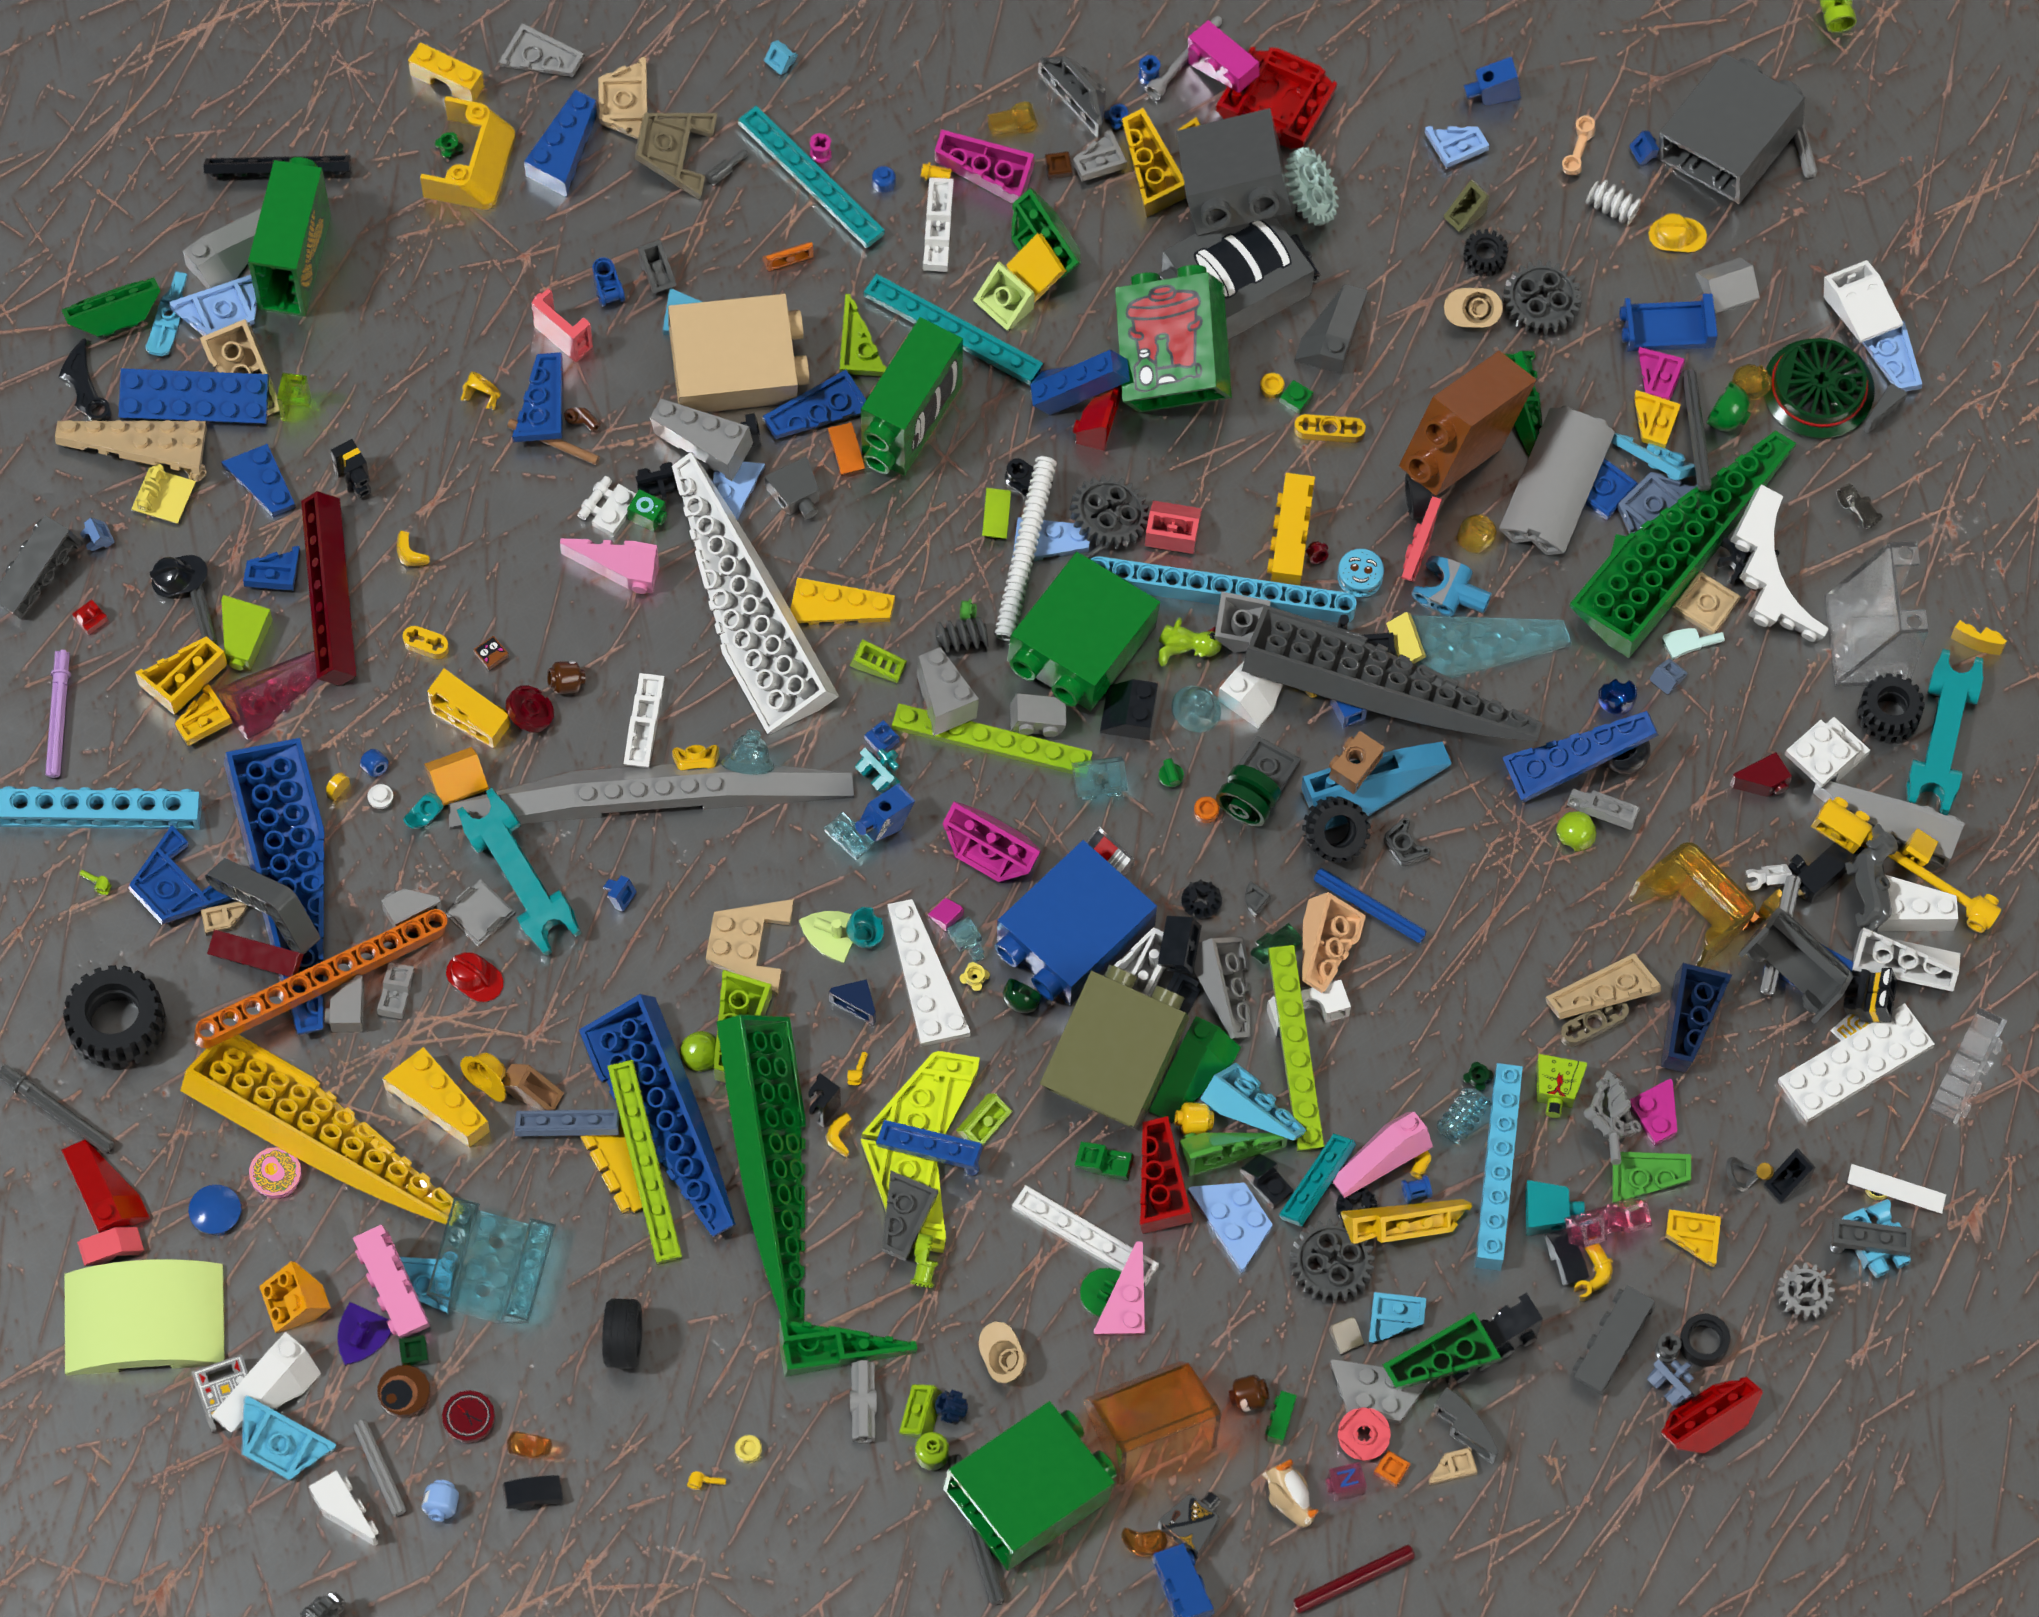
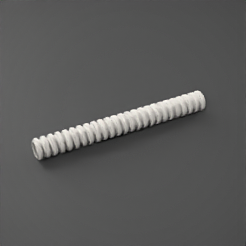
M1046 456L1035 458L1036 464L1033 467V478L1030 480L1031 486L1028 488L1030 493L1026 496L1028 500L1025 501L1026 507L1023 509L1024 514L1021 517L1023 521L1020 522L1021 528L1018 530L1020 536L1016 538L1018 543L1015 544L1016 550L1013 551L1014 557L1011 559L1012 565L1009 567L1011 572L1008 573L1009 579L1006 580L1008 586L1004 588L1006 593L1003 594L1004 600L1001 601L1003 608L999 609L1001 615L997 618L999 622L996 623L997 629L994 631V635L997 638L1005 641H1010L1011 634L1017 628L1016 626L1019 625L1018 618L1021 617L1019 611L1023 609L1021 604L1025 601L1023 597L1026 596L1025 590L1028 588L1026 582L1030 580L1028 575L1031 574L1030 568L1033 567L1032 561L1037 550L1035 546L1038 545L1037 539L1040 537L1038 532L1042 529L1040 525L1043 524L1042 518L1045 516L1044 510H1046V503H1048L1047 496L1050 495L1049 489L1052 487L1050 482L1053 481L1052 475L1055 474L1054 468L1057 466V462L1054 459Z

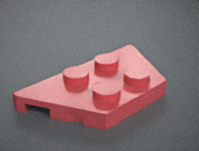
M1432 496L1422 524L1417 523L1415 527L1414 539L1412 544H1409L1405 554L1406 559L1403 566L1402 579L1412 582L1416 580L1432 537L1437 519L1436 514L1442 500L1440 498Z

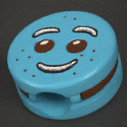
M1354 549L1347 552L1341 558L1337 579L1344 592L1350 593L1357 598H1365L1375 594L1380 589L1383 582L1384 565L1376 553L1368 549Z

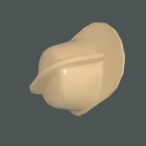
M1485 288L1456 289L1448 295L1444 303V312L1447 319L1460 327L1483 328L1491 326L1498 321L1503 310L1502 301L1498 294Z
M1003 1322L988 1324L979 1336L978 1345L989 1374L994 1380L1000 1383L1011 1382L1022 1375L1027 1363L1026 1353L1009 1325Z

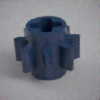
M952 1389L951 1392L944 1391V1393L938 1396L935 1409L937 1414L941 1415V1421L951 1424L953 1421L959 1422V1420L966 1416L968 1403L967 1399L962 1398V1392Z

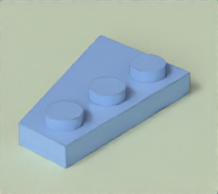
M1018 517L1017 519L1014 550H1016L1015 544L1018 543L1016 541L1017 536H1020L1018 534V530L1021 528L1020 522L1023 521L1021 517ZM1043 520V524L1040 525L1042 529L1038 532L1040 537L1037 539L1038 545L1035 546L1037 550L1034 553V562L1050 556L1058 555L1062 557L1073 555L1076 551L1079 553L1089 552L1090 541H1087L1088 534L1080 535L1081 527H1074V523Z

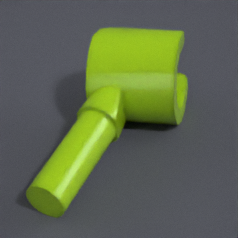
M83 869L80 871L79 875L96 884L94 890L97 893L108 895L111 884L105 876L97 877Z

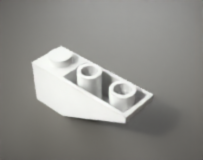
M336 1470L308 1486L314 1501L324 1517L371 1545H378L376 1535L379 1532L372 1520L367 1522L364 1518L363 1513L366 1510L360 1499L354 1500L351 1496L350 1491L353 1488L346 1476L341 1478Z

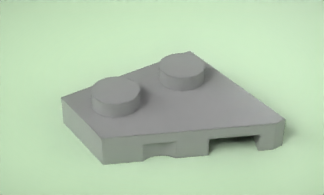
M1111 129L1104 132L1102 139L1098 142L1093 141L1085 151L1080 152L1073 158L1074 166L1082 182L1127 168V161Z

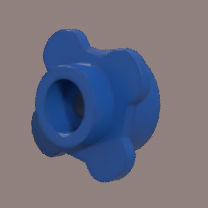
M1115 104L1104 113L1105 119H1108L1111 122V127L1116 130L1120 129L1123 125L1122 118L1130 115L1128 114V109L1123 104Z

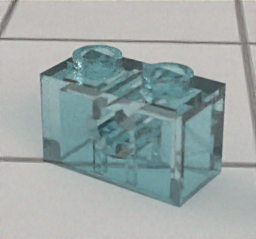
M1122 756L1072 763L1075 793L1077 797H1082V800L1096 799L1097 795L1107 794L1109 797L1122 795V791H1128L1125 762ZM1102 774L1104 779H1102L1101 784H1098L1096 780L1098 775Z

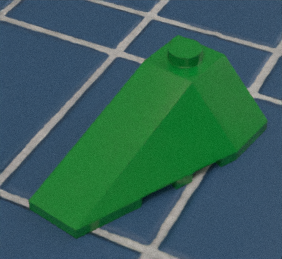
M1195 1016L1149 1113L1159 1118L1168 1116L1169 1122L1173 1123L1176 1110L1180 1111L1185 1102H1194L1205 1092L1215 1074L1233 1065L1241 1047L1219 1026Z

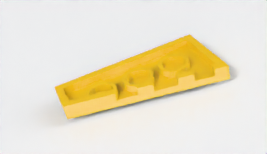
M797 578L790 610L797 623H809V625H818L819 622L843 624L844 621H857L858 623L890 622L895 595Z

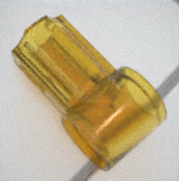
M1026 101L1015 104L1011 110L987 115L989 130L992 136L1017 130L1019 133L1025 134L1034 131L1038 127L1032 104Z

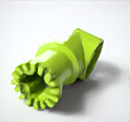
M919 1233L914 1252L917 1265L914 1279H911L910 1283L916 1286L921 1284V1287L924 1285L926 1288H933V1273L935 1267L938 1266L937 1261L929 1259L930 1248L932 1247L929 1244H932L930 1241H933V1236Z

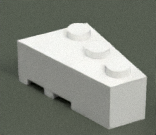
M1154 927L1131 948V951L1122 960H1119L1114 965L1135 975L1137 979L1132 989L1151 997L1166 967L1158 965L1164 932Z

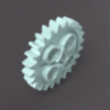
M1303 147L1289 154L1290 157L1286 159L1288 164L1285 165L1288 171L1285 173V176L1289 179V182H1286V184L1291 189L1289 195L1294 197L1292 203H1297V211H1302L1303 218H1308L1309 223L1313 222L1314 225H1322L1330 222V220L1334 219V215L1337 214L1335 209L1339 207L1335 200L1339 199L1334 192L1337 190V187L1333 186L1332 183L1335 179L1329 175L1331 170L1326 169V161L1321 162V155H1316L1314 149L1310 151L1309 147Z

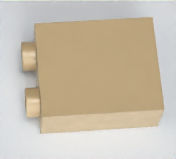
M786 294L668 306V326L678 404L702 412L781 405L797 397L799 385L809 384L807 356H794L792 340L803 339L801 311H788Z

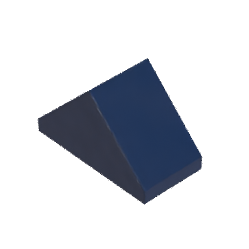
M867 979L830 989L829 1002L871 1025L875 1024L876 1011Z

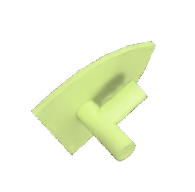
M823 911L799 919L805 937L814 948L833 960L841 963L845 962L853 944L846 932V924L852 914L841 911Z

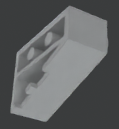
M941 647L920 655L917 678L923 699L926 702L933 736L976 719L979 698Z

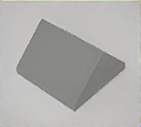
M1737 258L1695 273L1704 294H1713L1715 314L1759 300L1760 298L1753 265L1742 258Z
M1221 592L1214 638L1234 653L1247 651L1264 605L1270 606L1271 601Z

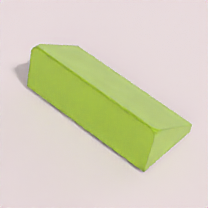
M989 1093L956 1131L966 1140L982 1143L983 1146L1011 1114L1012 1110L995 1093Z
M912 1384L899 1434L919 1439L923 1434L933 1432L938 1416L935 1403L938 1396L943 1392L934 1385Z

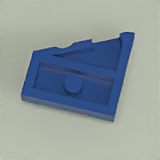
M294 546L292 551L278 555L277 552H274L263 558L258 557L248 560L243 579L244 587L294 591L300 558V546Z

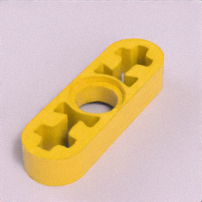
M1303 414L1296 418L1294 425L1296 436L1305 440L1358 443L1363 440L1366 431L1365 423L1361 419L1353 417ZM1303 423L1308 424V430H1303ZM1316 424H1319V432H1316ZM1326 424H1333L1337 430L1334 433H1327L1323 430V427ZM1341 425H1344V433H1343V434L1340 433V432H1341ZM1352 427H1357V434L1352 433Z

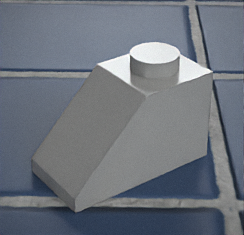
M404 888L400 891L388 893L381 900L383 911L393 928L430 910L439 909L443 911L439 897Z
M356 975L330 999V1008L325 1009V1023L330 1024L332 1033L363 1032L364 981L362 975Z

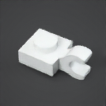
M1787 864L1763 866L1761 870L1749 869L1746 870L1747 877H1756V879L1752 883H1746V887L1751 891L1759 889L1763 883L1773 887H1780L1785 885L1786 877L1792 875V872Z

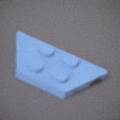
M251 275L169 302L171 310L203 336L244 319L250 325L255 324L257 302Z
M1245 1182L1192 1186L1188 1188V1194L1239 1271L1241 1273L1244 1272L1249 1261L1260 1248L1262 1241L1269 1234L1273 1224Z

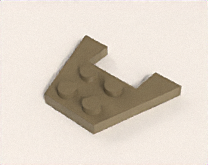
M645 113L642 117L634 159L699 200L702 195L705 175L682 169L689 133L693 132L711 138L715 129L717 113Z

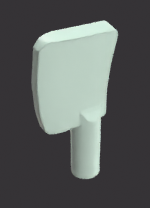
M1687 628L1665 634L1662 640L1671 659L1675 660L1682 655L1700 650L1702 647L1724 642L1725 638L1723 632L1699 638L1695 628Z

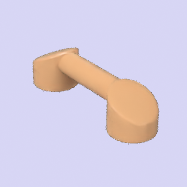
M1581 116L1576 121L1578 140L1573 154L1566 156L1562 161V170L1568 175H1577L1582 171L1581 157L1586 142L1595 133V121L1590 116Z

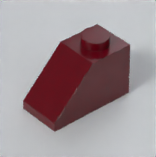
M1777 752L1734 773L1730 785L1734 789L1769 797L1773 794L1780 795L1788 790L1792 775Z

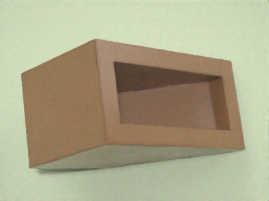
M511 1064L502 1080L505 1091L516 1100L541 1111L555 1110L564 1094L547 1078L527 1064Z

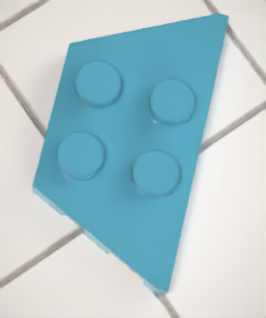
M245 1396L241 1455L281 1477L290 1480L324 1454L333 1450L337 1445L253 1398Z

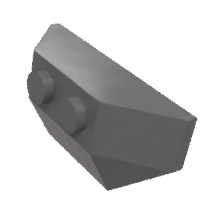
M1066 56L1043 57L1039 59L1038 73L1096 137H1100L1102 135L1106 91L1103 86L1095 83L1085 67H1081L1076 61Z

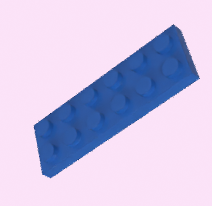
M121 368L118 418L267 424L269 375Z

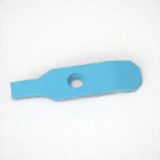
M175 272L169 291L161 297L152 330L145 349L151 355H167L173 346L181 317L175 312L171 316H165L164 313L172 311L169 302L183 298L182 292L188 276L186 273Z

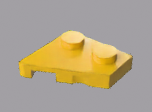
M1669 1209L1665 1237L1709 1266L1715 1267L1721 1217Z

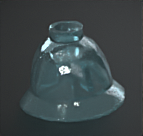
M1185 687L1179 690L1172 700L1174 717L1178 723L1190 731L1207 732L1213 729L1220 720L1221 708L1217 698L1203 687Z
M749 729L745 735H741L734 742L731 752L721 761L722 766L726 769L742 774H766L774 769V763L769 758L768 746L761 738V733L754 729Z

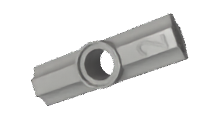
M860 1360L852 1363L850 1414H852V1441L863 1444L875 1441L877 1390H875L874 1362Z

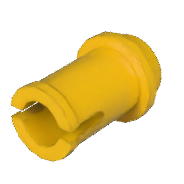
M928 162V164L923 163L920 177L925 178V181L929 178L950 179L952 169L931 165V162Z

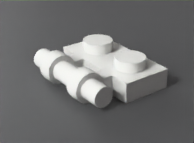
M604 476L593 487V493L589 499L583 501L581 510L577 515L582 520H586L589 514L594 516L592 526L614 537L627 519V508L636 493L620 484L617 485L614 491L608 489L612 480ZM601 497L607 500L602 508L596 506Z

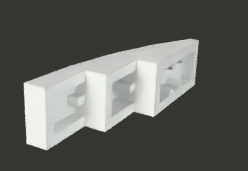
M929 178L923 271L947 272L954 179Z
M639 673L633 712L630 717L624 757L625 766L649 768L662 701L664 676Z

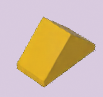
M1916 828L1899 852L1923 867L1930 861L1938 841Z

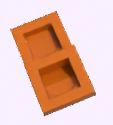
M852 422L827 428L840 475L865 469Z

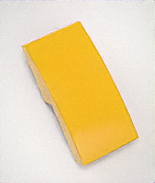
M1961 620L1956 624L1951 635L1953 640L1966 647L1995 655H2001L2007 642L1997 631L1986 627L1980 634L1974 626L1965 624Z

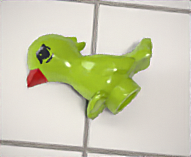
M1180 617L1176 620L1174 627L1167 624L1158 642L1165 645L1159 651L1158 662L1161 667L1166 666L1169 657L1190 650L1195 651L1194 656L1212 657L1216 655L1222 648V644L1214 638L1216 627L1214 626L1205 632L1194 633L1187 628L1181 627L1182 618Z

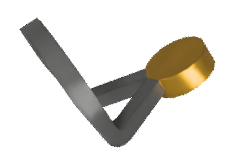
M1737 1157L1729 1158L1726 1163L1730 1183L1741 1192L1746 1191L1759 1178L1768 1180L1774 1174L1773 1167L1768 1163H1761L1756 1168L1741 1162ZM1735 1163L1753 1171L1755 1174L1746 1183L1738 1182L1734 1175L1733 1164Z

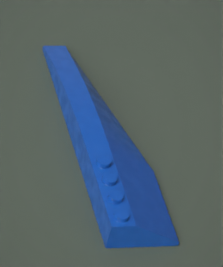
M296 738L228 751L225 753L224 767L251 870L289 887L300 900L320 935V940L303 955L298 971L300 973L323 962L324 827L301 739ZM262 912L270 944L291 950L271 916ZM280 975L281 981L289 978L288 976ZM323 975L315 976L318 981L323 982ZM301 986L292 987L297 993L305 991ZM323 994L290 1009L297 1035L323 1030Z

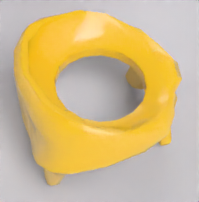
M474 371L470 372L467 381L462 387L463 393L460 400L469 401L477 389L491 395L486 408L489 409L492 406V410H495L497 399L501 397L500 390L481 374Z

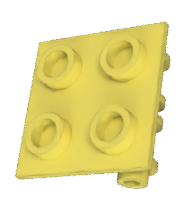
M161 464L149 467L131 510L178 524L196 481L167 473Z

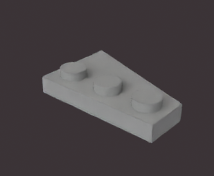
M522 23L498 64L500 67L573 77L585 56L584 53Z

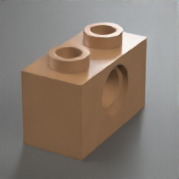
M1361 731L1355 737H1349L1344 744V752L1340 756L1335 755L1329 764V768H1331L1329 778L1352 794L1356 793L1380 762L1385 749L1383 745ZM1357 759L1360 761V763L1354 764L1349 760Z

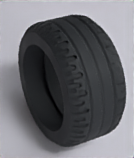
M610 1299L606 1303L603 1319V1362L609 1368H635L639 1363L641 1352V1304L635 1299Z

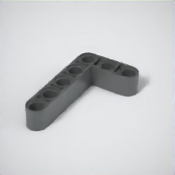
M226 858L205 875L207 882L216 891L271 916L292 951L304 955L320 940V935L300 900L289 887Z

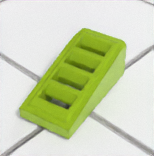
M862 639L849 666L898 683L907 661ZM863 653L868 654L866 660L862 659ZM873 657L878 658L875 664L871 663ZM883 660L887 661L884 669L880 667ZM892 663L897 665L894 673L889 672Z

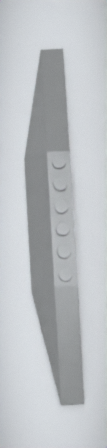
M718 760L716 766L709 769L679 770L676 764L649 765V768L623 767L573 771L496 791L499 797L513 810L521 824L601 818V813L690 806H703V810L854 798L852 773L732 760ZM487 794L448 804L449 828H463L457 813V809L462 806L472 818L480 819L485 817L491 808Z

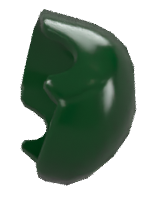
M1012 978L1008 980L1003 989V999L1006 1005L1015 1012H1033L1041 1001L1040 993Z

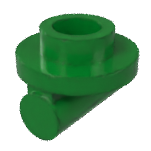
M1172 758L1164 760V765L1160 768L1158 774L1160 782L1166 787L1180 785L1184 778L1182 768L1175 764Z

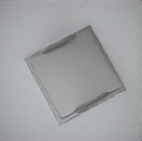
M481 879L472 887L469 886L456 898L455 902L444 911L446 916L478 946L516 913Z

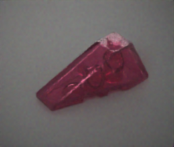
M310 651L238 679L218 690L225 710L246 739H250L269 729L275 723L274 720L283 711L286 712L291 707L290 704L300 694H304L318 680L315 651Z

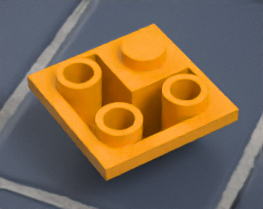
M295 1261L289 1262L259 1286L275 1333L312 1322L330 1309L323 1285Z

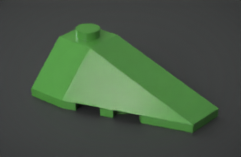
M1190 1133L1185 1135L1182 1140H1179L1178 1150L1188 1177L1258 1156L1259 1154L1284 1148L1287 1146V1138L1273 1133H1201L1198 1135Z

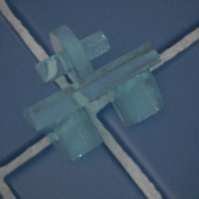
M841 812L830 824L824 827V831L850 856L857 860L874 845V841L867 834L860 835L855 828L856 822Z

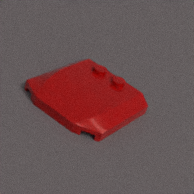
M1250 47L1248 53L1259 61V76L1240 92L1227 86L1216 104L1215 111L1223 119L1270 108L1279 143L1290 149L1302 148L1335 93L1338 83L1335 80L1332 82L1325 75L1326 71L1321 66L1284 50L1269 47V51H1258L1256 47Z

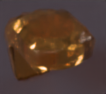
M513 1431L508 1437L507 1449L508 1453L514 1456L540 1459L550 1454L552 1441L538 1435Z
M1124 1528L1121 1534L1122 1541L1129 1551L1142 1557L1151 1556L1154 1553L1165 1550L1168 1542L1166 1534L1160 1529L1137 1532Z

